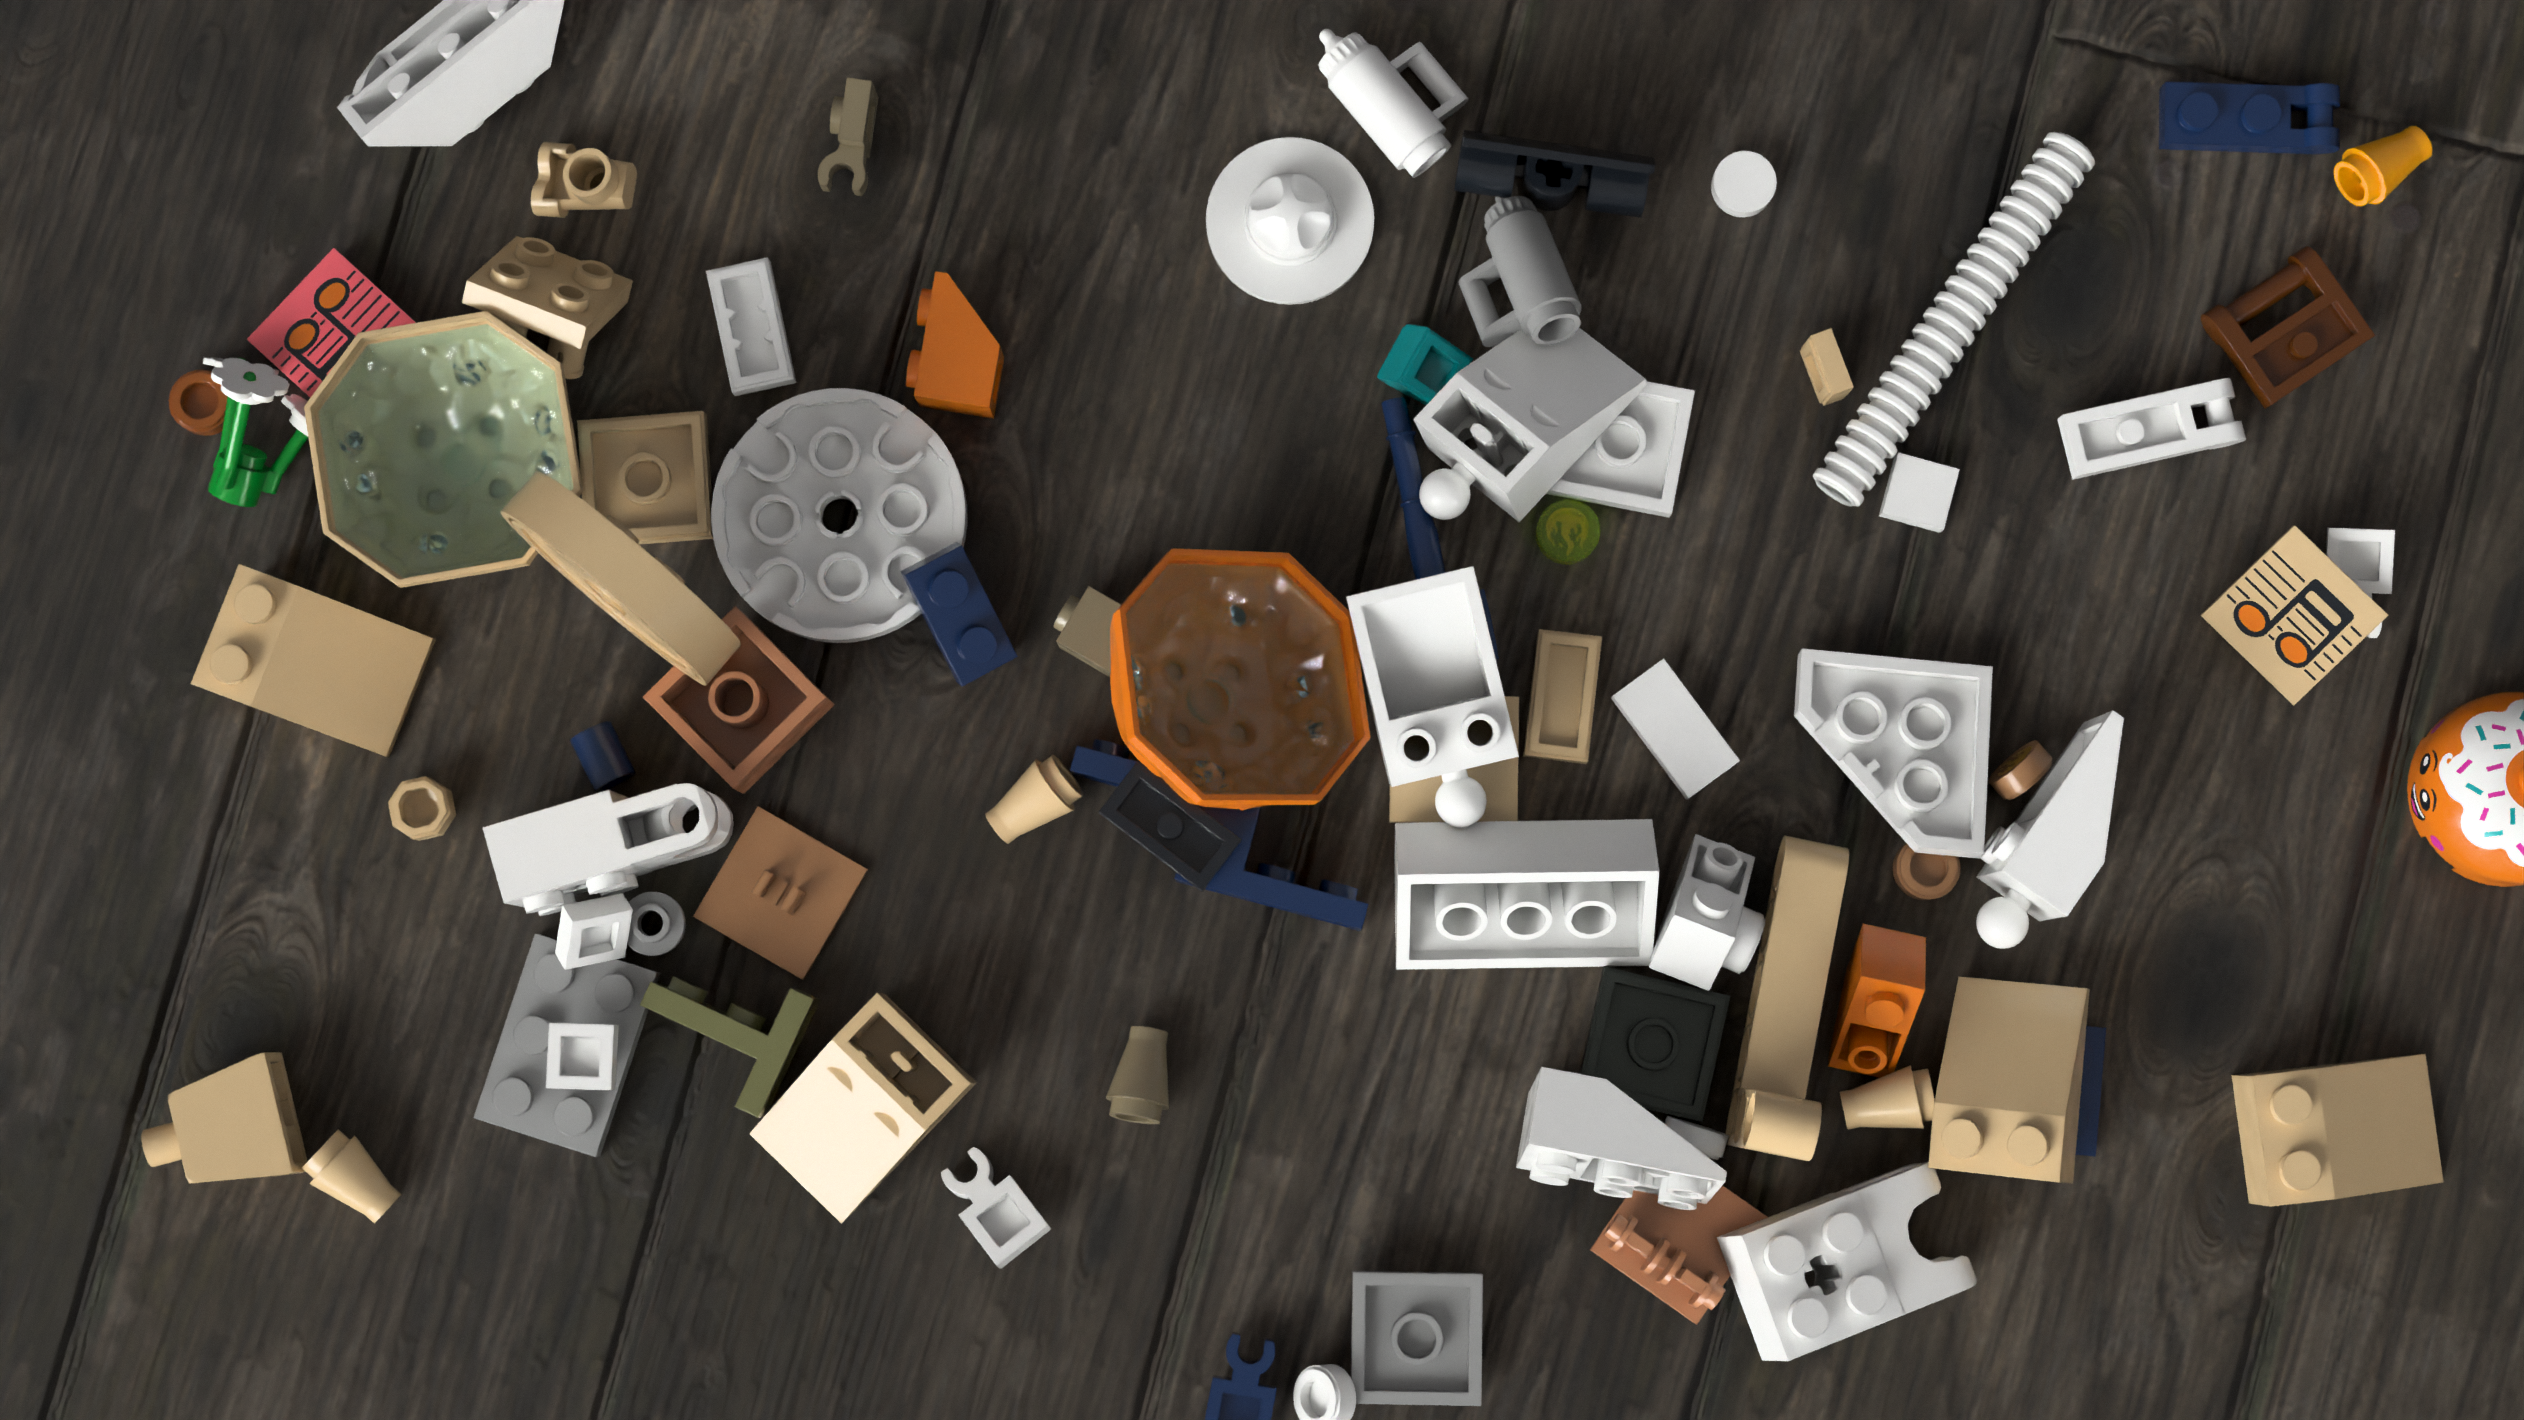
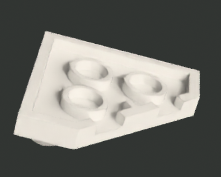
M1802 648L1797 660L1794 717L1915 853L1978 859L1984 854L1993 666Z

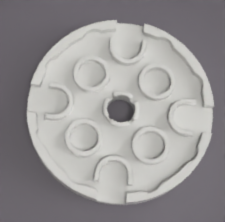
M829 388L794 396L770 408L757 418V422L743 435L734 449L731 448L718 473L713 491L711 525L715 548L724 572L740 596L757 613L781 629L803 638L830 643H851L888 634L911 622L921 614L900 571L955 542L964 547L967 531V501L961 475L952 455L938 434L921 418L908 410L904 405L880 394L849 388ZM837 499H847L853 502L858 510L856 522L849 530L844 531L842 534L826 529L822 520L823 511L826 506Z

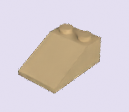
M239 564L191 684L389 758L436 640Z
M1958 977L1934 1100L1928 1168L2058 1183H2073L2090 989Z
M2426 1054L2231 1075L2249 1204L2272 1207L2341 1199L2444 1182Z

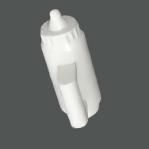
M1323 29L1319 34V38L1325 45V55L1320 60L1318 66L1328 79L1329 89L1398 170L1405 168L1413 178L1424 173L1443 157L1451 147V144L1443 135L1446 128L1441 122L1463 107L1469 98L1421 42L1416 43L1389 62L1377 46L1368 44L1357 32L1343 38L1336 36L1330 29ZM1407 67L1414 72L1441 104L1433 112L1400 75V72Z

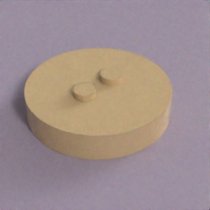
M536 471L500 511L510 526L580 591L644 644L698 683L706 686L741 646L739 639L732 630L685 585L686 582L673 569L657 557L654 558L638 544L640 540L628 528L611 515H608L607 518L604 517L596 509L548 475Z

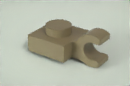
M847 78L844 97L835 96L833 99L830 115V133L838 134L840 145L835 152L826 156L819 165L818 182L823 191L830 192L832 177L841 169H848L854 173L852 181L854 195L863 196L867 189L866 160L870 158L879 98L872 81Z

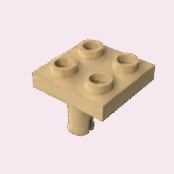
M516 236L466 281L462 303L489 312L524 338L527 336L528 329L549 336L547 354L562 363L565 379H576L583 374V364L589 341L628 303L633 280L615 274L604 263L594 260L581 261L555 251V248L550 243L542 239Z

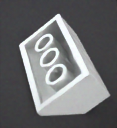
M1652 819L1476 822L1467 827H1455L1446 822L1395 823L1396 970L1649 966L1654 946L1659 883V864Z

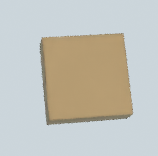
M1832 328L1810 335L1801 347L1800 353L1818 401L1825 406L1844 399L1854 386Z

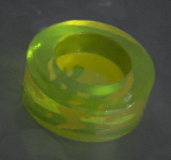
M1564 499L1552 503L1543 511L1538 520L1535 533L1538 547L1548 559L1558 564L1572 565L1585 560L1591 555L1599 542L1601 531L1598 517L1588 505L1578 500Z

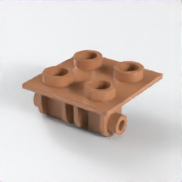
M1723 1185L1707 1204L1697 1202L1695 1210L1666 1207L1658 1203V1195L1633 1190L1632 1197L1623 1200L1590 1251L1697 1325L1707 1309L1713 1310L1726 1291L1723 1286L1730 1277V1272L1717 1237L1768 1217Z

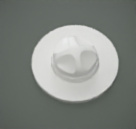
M1295 137L1276 138L1258 143L1246 149L1223 169L1208 199L1206 210L1207 237L1217 264L1223 273L1240 289L1258 299L1271 303L1287 305L1304 304L1322 299L1334 293L1357 273L1371 246L1374 232V208L1368 187L1362 176L1342 154L1329 146L1309 139Z

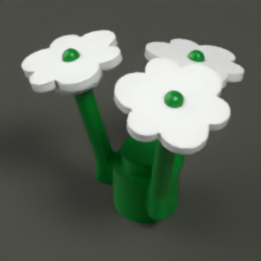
M204 357L203 364L216 367L211 372V379L221 384V391L228 396L220 447L213 464L214 470L207 489L213 496L230 504L242 507H255L258 505L262 491L269 494L277 493L283 474L308 440L304 406L308 401L296 394L285 395L289 388L288 381L278 376L279 370L273 369L266 364H251L242 357L227 359ZM284 395L281 402L291 410L292 416L289 421L297 430L272 466L268 467L265 465L266 453L253 446L243 444L251 405L269 403L273 401L274 396ZM346 430L341 434V440L347 438L348 433Z

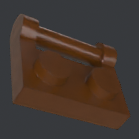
M2304 246L2289 256L2287 266L2224 307L2217 304L2200 317L2206 333L2216 344L2222 347L2264 409L2376 336L2324 261L2309 246ZM2302 285L2309 288L2316 298L2314 301L2252 342L2248 339L2241 329L2242 325Z

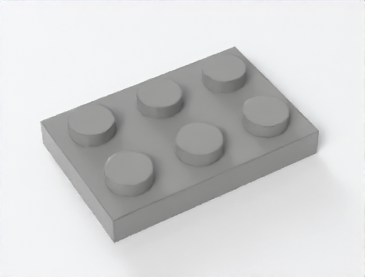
M535 934L473 1118L590 1156L600 1157L649 1010L640 1006V1003L650 982H658L661 973L619 959L565 970L555 954L557 940L541 934ZM549 1023L619 1025L616 1090L546 1088Z

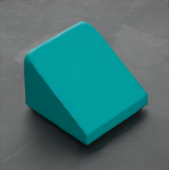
M1407 324L1398 335L1378 372L1377 378L1390 387L1427 405L1457 372L1472 362L1473 358L1430 328Z

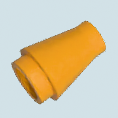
M2409 126L2399 133L2347 149L2342 155V160L2334 167L2336 185L2341 194L2353 205L2380 204L2419 164L2432 156V144L2422 129L2417 126Z

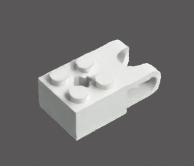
M684 783L674 784L631 798L611 790H606L483 827V832L503 903L525 907L526 913L538 912L539 916L561 912L562 905L575 903L574 895L587 891L590 895L600 893L601 897L624 893L639 887L636 879L637 876L714 853L729 842L734 823L733 814L721 797L697 785ZM698 807L699 822L694 830L686 833L683 828V817L686 812Z
M1929 1162L1900 1167L1717 1237L1762 1361L1793 1360L1958 1294L1976 1285L1977 1278L1968 1257L1959 1256L1953 1258L1941 1256L1928 1260L1920 1256L1910 1242L1908 1222L1914 1208L1928 1198L1939 1194L1941 1189L1936 1169L1928 1168ZM1814 1269V1285L1808 1286L1805 1280V1272Z

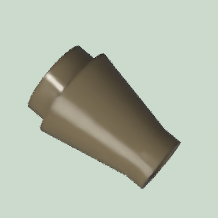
M1132 1026L1130 1028L1127 1045L1106 1095V1099L1111 1101L1109 1113L1111 1117L1134 1123L1160 1124L1162 1110L1169 1109L1166 1048L1168 1032L1144 1026Z

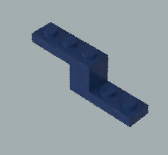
M1094 739L1092 749L1081 746L1076 747L1070 771L1074 776L1118 787L1137 761L1129 760L1131 751L1128 747ZM1200 779L1208 786L1213 787L1212 783L1208 780ZM1197 805L1242 839L1241 843L1205 890L1350 929L1362 930L1369 904L1356 901L1359 889L1321 879L1319 890L1294 884L1296 872L1264 863H1259L1257 874L1245 871L1262 807L1241 811L1240 809ZM1175 874L1174 879L1176 882L1193 886L1179 874Z

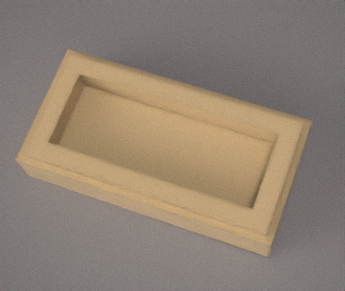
M1544 629L1537 631L1523 757L1580 764L1588 763L1602 636Z

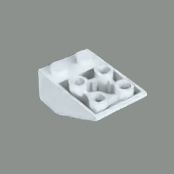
M1541 1067L1528 1093L1516 1168L1531 1170L1530 1179L1549 1185L1565 1186L1568 1185L1569 1178L1593 1182V1190L1595 1192L1619 1198L1632 1197L1633 1190L1658 1195V1203L1660 1205L1681 1210H1695L1697 1202L1707 1204L1726 1182L1727 1171L1607 1079Z

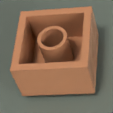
M735 606L721 620L737 636L741 646L706 686L702 685L673 666L643 698L733 789L745 794L835 704L747 615Z

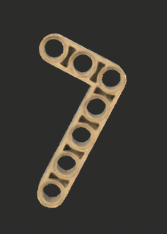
M1785 835L1782 838L1774 868L1765 916L1766 921L1762 932L1728 1113L1726 1134L1729 1135L1726 1145L1804 1161H1810L1814 1155L1821 1125L1822 1105L1820 1102L1807 1100L1805 1097L1849 864L1848 848Z

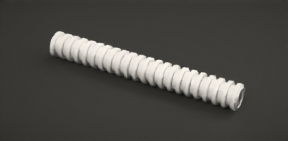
M2049 132L2043 140L2045 148H2038L2032 156L2034 164H2027L2021 172L2024 180H2016L2010 188L2013 196H2005L1999 204L2002 212H1994L1989 218L1991 228L1984 227L1978 234L1980 244L1973 243L1967 250L1969 260L1962 259L1956 266L1958 276L1951 275L1945 282L1947 292L1939 291L1934 298L1936 308L1928 307L1923 314L1925 324L1917 323L1912 330L1915 337L1914 340L1906 339L1901 346L1904 353L1903 356L1895 355L1891 360L1892 372H1883L1879 378L1882 386L1880 388L1873 387L1868 394L1871 402L1869 404L1862 403L1858 408L1857 413L1860 418L1858 420L1851 419L1847 424L1846 429L1849 434L1847 436L1840 435L1836 440L1835 445L1838 450L1836 452L1829 451L1825 456L1824 461L1827 466L1825 468H1817L1814 472L1813 478L1817 486L1831 498L1851 507H1859L1864 501L1862 491H1870L1876 484L1873 475H1881L1887 467L1884 459H1892L1898 451L1895 443H1903L1909 435L1906 427H1914L1920 419L1917 411L1928 408L1931 403L1928 395L1939 392L1942 387L1939 379H1947L1953 371L1950 363H1958L1964 355L1961 347H1969L1975 339L1972 331H1980L1986 323L1983 315H1991L1997 307L1994 299H2002L2008 291L2005 283H2013L2019 275L2016 267H2024L2030 259L2027 251H2035L2041 243L2038 235H2046L2052 227L2049 219H2057L2063 211L2060 204H2067L2073 197L2071 188H2078L2084 181L2082 172H2089L2095 165L2092 153L2083 143L2061 132Z

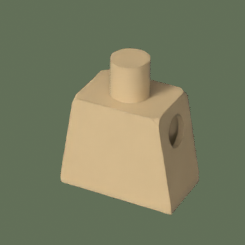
M264 1052L253 1055L168 1095V1103L173 1122L144 1129L141 1135L144 1155L149 1165L156 1167L182 1160L185 1176L189 1183L303 1173L306 1171L302 1167L308 1162L282 1052Z

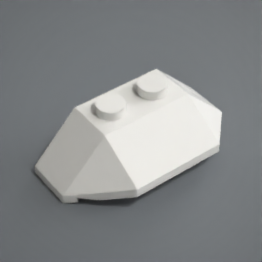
M443 0L374 56L356 81L352 94L345 96L337 108L367 146H453L468 133L477 130L490 115L516 94L528 89L537 77L551 67L564 0Z

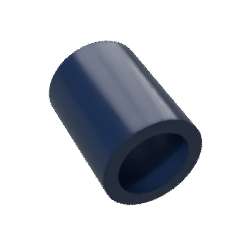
M611 721L592 726L575 735L570 740L596 793L615 787L636 774Z

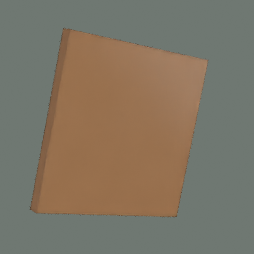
M758 806L693 917L798 978L805 980L868 869Z

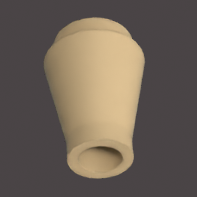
M1051 755L1043 762L1035 759L998 804L985 815L998 836L1009 844L1018 836L1074 811L1073 803L1083 796V791L1063 762L1055 755Z
M1911 1065L1854 1089L1840 1091L1847 1129L1859 1127L1924 1129L1923 1122L1932 1121L1935 1098L1928 1068L1912 1071Z
M339 1129L302 1167L313 1178L309 1184L364 1214L373 1223L401 1195L390 1184L357 1137L354 1135L350 1140Z

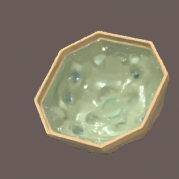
M487 311L358 333L304 406L323 534L400 588L529 566L538 552L510 526L500 511L536 471H540L553 478L578 497L583 492L563 365Z

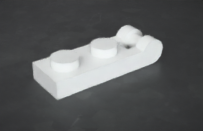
M2231 378L2214 380L2061 415L2057 420L2072 480L2207 449L2222 448L2245 441L2246 437L2242 421L2234 420L2229 401L2235 398ZM2191 408H2205L2209 427L2196 429Z

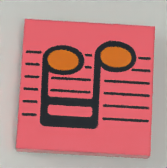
M333 248L247 340L311 398L358 333L416 322L340 252Z

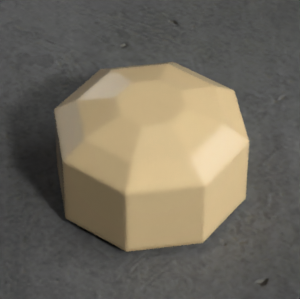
M426 776L402 781L388 801L392 826L418 841L443 836L456 816L452 791Z

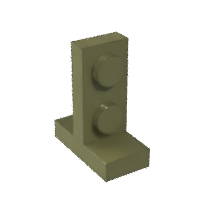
M673 976L668 986L660 982L651 981L640 1006L757 1059L735 1107L757 1118L764 1117L770 1111L821 1000L799 989L790 988L770 1032L762 1029L766 1021L765 1017L734 1003L730 1004L727 1012L706 1004L704 1000L708 991L686 980Z

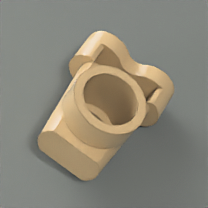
M543 142L538 152V179L531 192V208L536 216L565 218L569 210L630 209L632 207L637 179V170L633 163L610 159L603 152L594 148H584L577 151L573 144Z

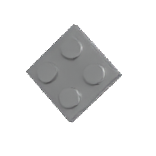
M1352 1271L1351 1379L1355 1387L1356 1404L1481 1406L1482 1273Z

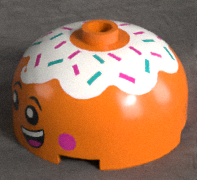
M2503 692L2483 696L2450 711L2433 726L2426 737L2422 738L2414 753L2408 774L2407 792L2409 809L2420 837L2427 838L2436 852L2454 867L2452 869L2454 872L2467 879L2491 886L2514 887L2524 885V692Z

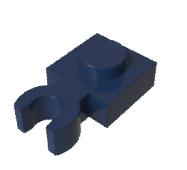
M1233 1332L1230 1335L1226 1346V1357L1233 1369L1232 1378L1213 1375L1205 1420H1271L1277 1387L1259 1384L1260 1374L1266 1372L1274 1361L1275 1344L1273 1339L1266 1338L1262 1356L1256 1361L1248 1362L1242 1359L1238 1352L1241 1333Z

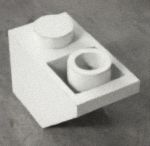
M1695 834L1662 919L1649 968L1707 991L1710 990L1736 938L1755 860L1754 856L1738 851L1728 844L1718 843Z

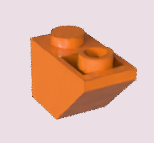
M935 271L932 289L922 288L920 294L917 326L925 327L922 350H911L907 366L906 387L915 388L914 397L920 407L994 419L1004 363L1002 349L949 274Z
M1862 924L1846 969L1828 1057V1067L1878 1078L1895 1071L1925 992L1926 937Z

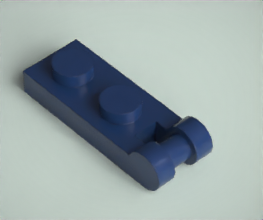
M2165 82L2159 88V149L2289 154H2328L2336 152L2340 149V130L2333 127V110L2340 106V87L2329 83L2287 86ZM2291 111H2307L2306 129H2291Z

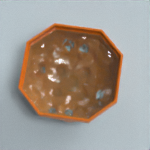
M1172 548L1160 559L1113 614L1110 626L1111 703L1121 738L1142 764L1156 776L1161 777L1181 798L1190 804L1204 807L1240 809L1241 811L1268 805H1315L1324 798L1371 738L1360 657L1350 612L1289 553Z

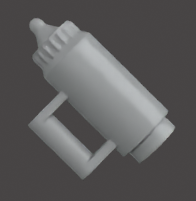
M1495 197L1496 203L1489 208L1484 217V226L1487 231L1486 242L1492 258L1463 275L1458 282L1482 344L1486 347L1497 346L1521 330L1525 334L1532 336L1533 341L1539 345H1552L1562 342L1579 329L1581 325L1579 315L1582 307L1546 219L1541 213L1537 212L1535 205L1527 197ZM1501 278L1514 309L1499 318L1487 288L1488 285Z

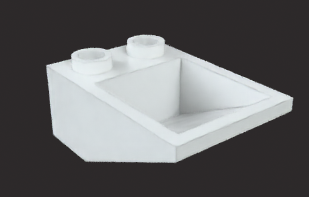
M1581 328L1568 339L1552 345H1539L1533 341L1532 336L1525 334L1522 330L1517 331L1457 372L1414 418L1427 448L1451 467V469L1435 470L1425 477L1419 491L1422 507L1434 518L1441 520L1453 519L1462 514L1467 508L1471 495L1470 485L1472 484L1520 522L1647 385L1646 379ZM1473 437L1478 448L1471 450L1464 442Z
M1474 566L1346 596L1389 784L1394 787L1441 775L1443 783L1437 790L1435 797V806L1439 816L1446 823L1455 827H1467L1476 823L1485 812L1487 799L1483 787L1475 779L1468 777L1466 769L1519 757ZM1476 720H1485L1492 729L1491 738L1482 745L1473 744L1467 735L1468 727ZM1413 735L1423 736L1428 742V752L1420 760H1411L1404 753V743Z
M2112 710L2083 722L2015 822L2007 829L2000 826L1984 845V854L1980 859L1986 862V864L1977 875V878L2004 896L1987 901L1980 908L1977 915L1976 926L1978 933L1990 946L2006 949L2019 944L2028 932V914L2038 921L2067 917L2104 864L2124 718Z

